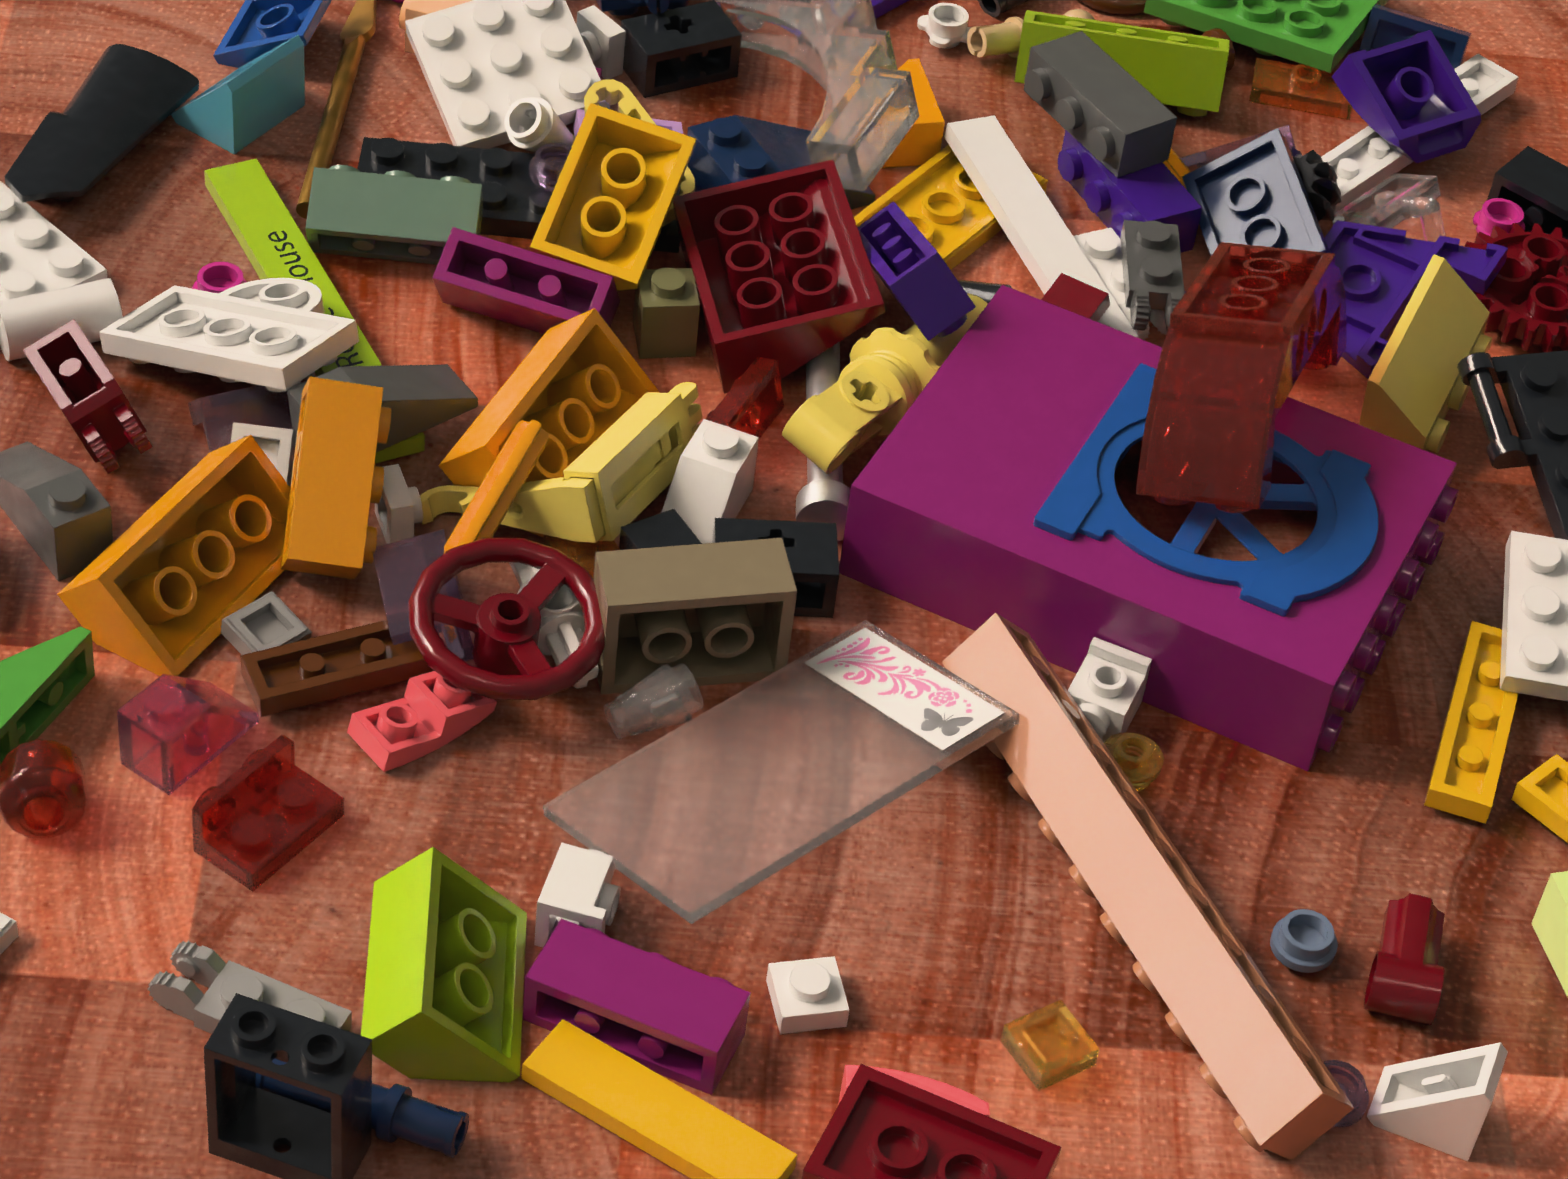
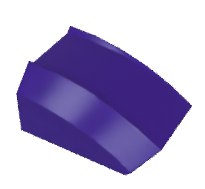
M1431 30L1414 34L1412 38L1370 51L1361 50L1351 53L1332 76L1344 97L1360 117L1387 143L1415 163L1466 148L1481 123L1479 110Z

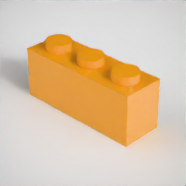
M309 376L302 390L281 561L282 570L355 579L362 570L363 563H373L377 543V527L367 526L370 503L379 504L384 483V467L374 466L377 443L386 444L391 422V408L381 406L383 387Z

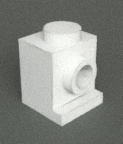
M1094 637L1090 643L1088 654L1068 688V692L1103 743L1117 750L1142 702L1152 659Z
M561 843L537 901L534 945L544 947L561 918L579 926L594 928L605 933V925L610 926L614 919L621 891L620 886L611 884L615 871L613 856L599 850L584 849Z

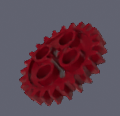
M1513 223L1510 233H1507L1498 226H1493L1490 236L1479 232L1474 243L1467 241L1465 247L1487 250V243L1498 244L1508 248L1505 264L1484 295L1472 290L1490 312L1485 333L1499 329L1503 332L1501 342L1507 343L1513 338L1520 339L1524 351H1528L1533 343L1540 344L1544 352H1552L1554 346H1560L1563 351L1568 350V239L1563 238L1561 228L1556 227L1551 234H1546L1539 224L1534 223L1531 232H1525L1518 223Z

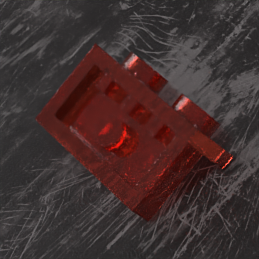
M280 735L266 748L258 749L251 753L244 761L242 767L220 785L212 786L200 795L192 808L194 852L253 892L344 816V798L295 766L294 741L285 735Z

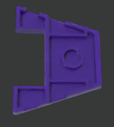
M1337 220L1325 236L1333 261L1295 279L1284 293L1283 307L1369 379L1388 343L1385 339L1402 316L1434 254L1445 258L1471 290L1484 295L1505 264L1508 248L1487 243V250L1459 246L1460 239L1439 236L1436 242L1406 238L1405 230Z

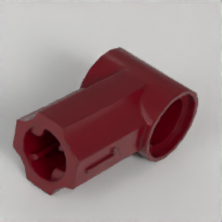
M1409 893L1405 898L1389 900L1384 914L1379 951L1375 954L1364 998L1365 1010L1429 1026L1432 1025L1439 1005L1445 973L1444 967L1438 965L1445 914L1433 905L1431 898Z

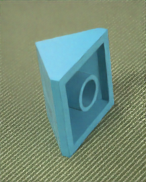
M297 35L246 63L171 114L172 118L178 125L230 153L236 154L305 105L303 41Z

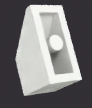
M703 419L680 456L662 512L675 509L702 544L712 543L715 518L735 519L753 490L759 437Z

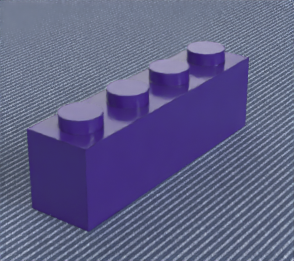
M894 201L857 227L870 265L928 341L936 335L939 337L947 336L965 323L967 320L966 314L976 308V306L937 250Z

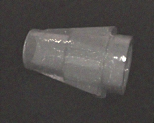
M681 663L672 668L668 664H663L616 697L614 701L605 704L604 712L613 733L621 740L629 735L634 736L691 722L692 714L703 709V699L695 678L685 664Z

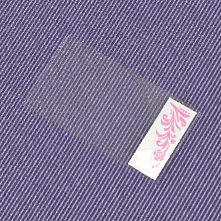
M865 620L542 805L545 817L587 848L599 850L613 856L615 868L669 907L681 918L693 924L1018 725L1019 713Z

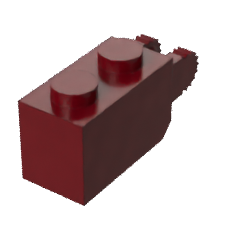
M75 319L23 349V352L94 462L100 461L108 474L120 467L117 463L118 457L114 451L123 448L129 442L133 448L138 449L140 454L152 448L150 441L144 434L147 430Z

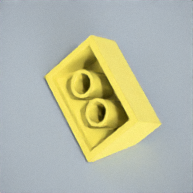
M1435 254L1432 256L1368 379L1359 421L1361 426L1422 450H1430L1435 453L1439 452L1450 426V421L1444 419L1449 408L1459 411L1470 386L1462 382L1457 368L1458 363L1468 355L1479 352L1488 353L1492 343V337L1484 335L1490 312L1445 258Z

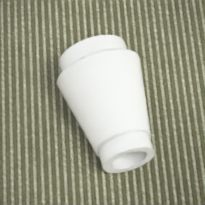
M537 97L521 98L509 107L505 115V129L510 141L515 146L538 154L553 153L568 157L575 140L574 135L546 100Z

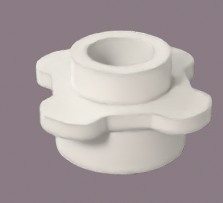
M938 3L929 9L928 15L918 18L917 27L920 30L926 31L930 37L929 42L931 45L938 48H953L959 45L960 42L967 43V34L970 29L968 27L969 14L963 7L957 4Z

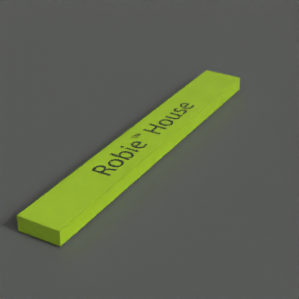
M257 158L204 170L207 190L260 280L294 278L311 282L321 290L325 314L354 319ZM357 325L359 342L338 355L337 360L332 364L316 370L315 374L318 377L338 367L382 366ZM421 432L377 452L375 464L425 451L424 433Z

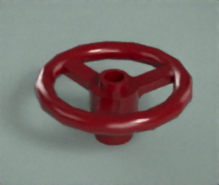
M482 538L447 550L422 571L408 601L410 636L427 665L457 688L493 700H537L569 689L597 666L605 648L604 629L593 577L589 571L559 549L524 538ZM488 562L521 563L540 569L519 594H496L486 599L481 605L440 594L441 588L461 571ZM565 584L571 589L583 608L585 631L577 650L558 666L551 668L537 646L541 626L540 611ZM434 621L469 630L475 634L472 654L477 667L467 664L446 647L435 628Z

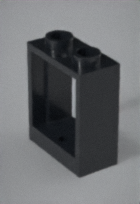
M236 993L204 1046L209 1153L282 1179H353L371 1145L372 1039ZM278 1059L286 1062V1064L276 1065L272 1061ZM256 1073L331 1098V1113L257 1088ZM285 1144L290 1147V1150L280 1153L275 1151L274 1148Z

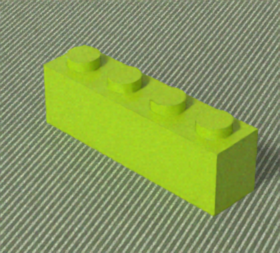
M1026 10L1014 82L1025 84L1024 80L1031 47L1082 31L1162 104L1177 106L1179 113L1189 116H1206L1207 111L1219 112L1230 40Z

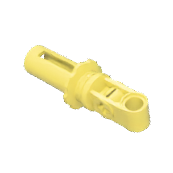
M967 294L976 308L966 314L967 320L959 329L944 337L936 335L928 341L914 324L903 333L897 332L894 328L884 327L875 329L867 338H860L852 347L849 354L850 363L842 370L838 381L819 395H813L807 399L788 420L782 431V436L826 474L832 473L848 456L862 448L864 444L876 435H888L893 431L988 303L976 295Z

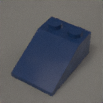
M739 115L717 118L713 121L688 127L687 136L696 138V145L687 165L695 178V192L833 159L851 210L870 205L875 201L873 191L824 133Z

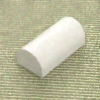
M111 278L0 301V347L5 359L12 361L27 357L23 349L75 319L90 343L101 341L99 331L123 317L118 295Z

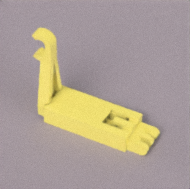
M680 383L668 393H645L563 471L564 477L525 482L502 520L501 525L574 542L596 543L597 541H613L620 534L621 527L630 524L672 482L680 456L700 424L697 423L703 418L701 406L693 403L699 396L696 383ZM444 485L425 491L420 495L423 510L422 525L432 522L437 515L445 512H457L463 515L479 487Z

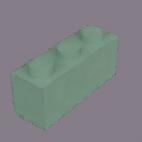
M334 165L329 169L314 167L305 227L308 244L314 253L437 265L452 227L480 235L483 214L482 184L471 183L468 179L458 176H446L440 180L417 178L409 172L399 170L377 174L360 172L358 169L348 165Z

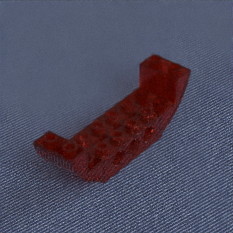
M1225 242L1219 244L1170 314V326L1161 351L1147 411L1136 494L1154 496L1157 502L1166 505H1183L1194 501L1215 504L1217 509L1229 513H1243L1251 509L1259 510L1271 488L1275 418L1303 369L1322 370L1330 365L1337 366L1346 349V297L1340 268L1335 265V254Z

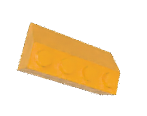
M593 308L546 331L438 466L454 485L479 487L516 424L521 420L530 422L534 419L542 423L541 428L549 433V442L525 482L564 477L563 471L645 393L659 391L598 311ZM528 531L530 533L546 538L548 540H553L557 538L553 536Z
M252 435L216 449L207 454L57 595L81 626L92 632V640L95 644L168 681L175 679L221 634L222 619L252 603L284 571L281 569L290 486Z

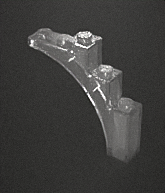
M716 0L720 8L742 34L741 48L759 50L787 60L809 73L824 88L827 95L821 116L806 139L811 164L833 159L843 188L865 191L919 117L910 71L897 69L889 30L877 29L871 0Z

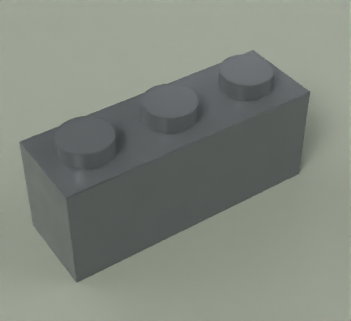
M1079 31L1031 47L1024 80V91L1117 178L1168 160L1177 117L1086 34Z

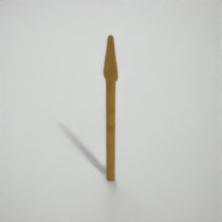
M357 0L340 33V38L344 44L296 206L297 214L304 219H307L314 167L327 169L331 167L364 46L376 31L377 0Z

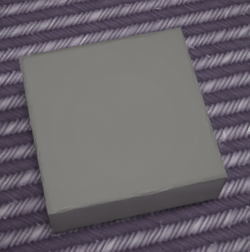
M273 591L222 619L221 634L241 655L310 639L312 633Z

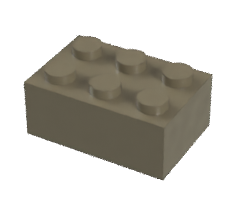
M782 538L595 552L593 580L605 637V648L598 662L599 671L597 675L601 694L786 678L797 589Z

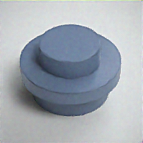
M1298 909L1288 913L1276 923L1270 938V946L1274 956L1286 967L1305 973L1318 972L1327 968L1333 962L1338 947L1331 922L1322 914L1308 909Z

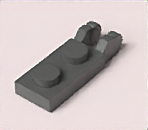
M1124 220L1120 241L1126 307H1130L1132 329L1145 331L1150 321L1151 309L1164 310L1166 332L1180 334L1184 322L1185 292L1178 225L1164 224L1158 221Z

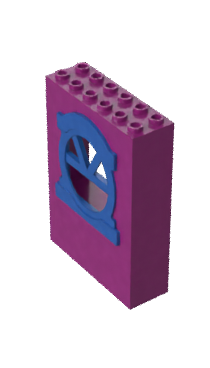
M1002 285L851 485L839 573L975 631L994 613H997L1028 632L1048 662L1076 674L1088 654L1090 643L1094 637L1152 659L1142 702L1305 771H1309L1320 749L1328 753L1332 751L1344 723V718L1339 716L1341 710L1351 714L1355 709L1365 685V679L1360 677L1361 673L1365 672L1373 675L1386 645V641L1381 640L1382 635L1384 634L1391 638L1395 635L1406 608V604L1401 603L1402 598L1413 601L1426 571V568L1420 566L1421 563L1432 565L1438 555L1445 536L1444 532L1439 531L1440 525H1437L1438 521L1446 523L1459 493L1458 489L1450 487L1457 463ZM1140 441L1216 471L1171 543L1155 536L1137 522L1123 505L1115 487V471L1131 447ZM1236 508L1317 511V520L1309 537L1295 549L1283 554ZM1218 520L1257 560H1221L1198 555L1197 553Z

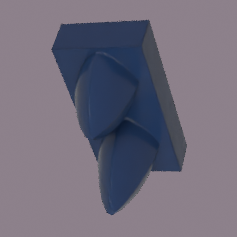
M1375 4L1372 7L1359 51H1370L1412 38L1414 34L1431 30L1455 69L1463 62L1472 33Z

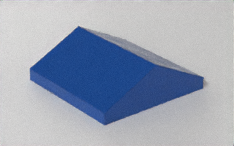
M245 0L213 56L218 64L240 68L297 35L300 36L305 47L332 0Z

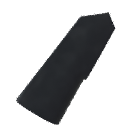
M125 44L109 46L63 113L50 111L5 175V184L22 202L45 198L71 202L75 197H82L159 124L199 90L198 78L169 60L148 51Z

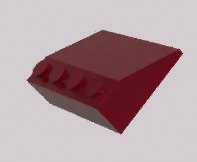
M833 159L674 197L672 204L681 249L687 268H692L700 303V314L724 394L783 379L885 313L880 290Z

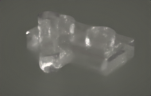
M1394 173L1335 212L1333 225L1339 220L1393 228L1403 220L1420 218L1424 241L1436 242L1439 236L1446 237L1440 204L1436 200V198L1441 196L1438 178L1433 175Z

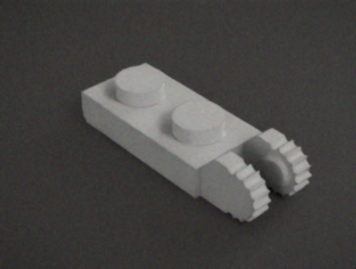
M189 940L187 942L182 941L181 944L179 943L170 958L173 961L172 965L176 967V971H179L182 976L177 977L174 973L170 974L167 971L162 973L160 971L149 983V988L147 989L150 991L149 995L153 997V1001H156L159 1006H163L166 1010L170 1009L173 1013L194 1021V1027L211 1034L236 993L349 1031L352 1027V1011L230 960L226 964L213 949L203 945L198 946L196 942L191 943ZM192 978L195 982L209 987L206 993L203 994L189 979Z

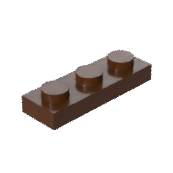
M409 614L240 655L241 674L260 717L407 681L411 677L435 671L427 665L410 636Z

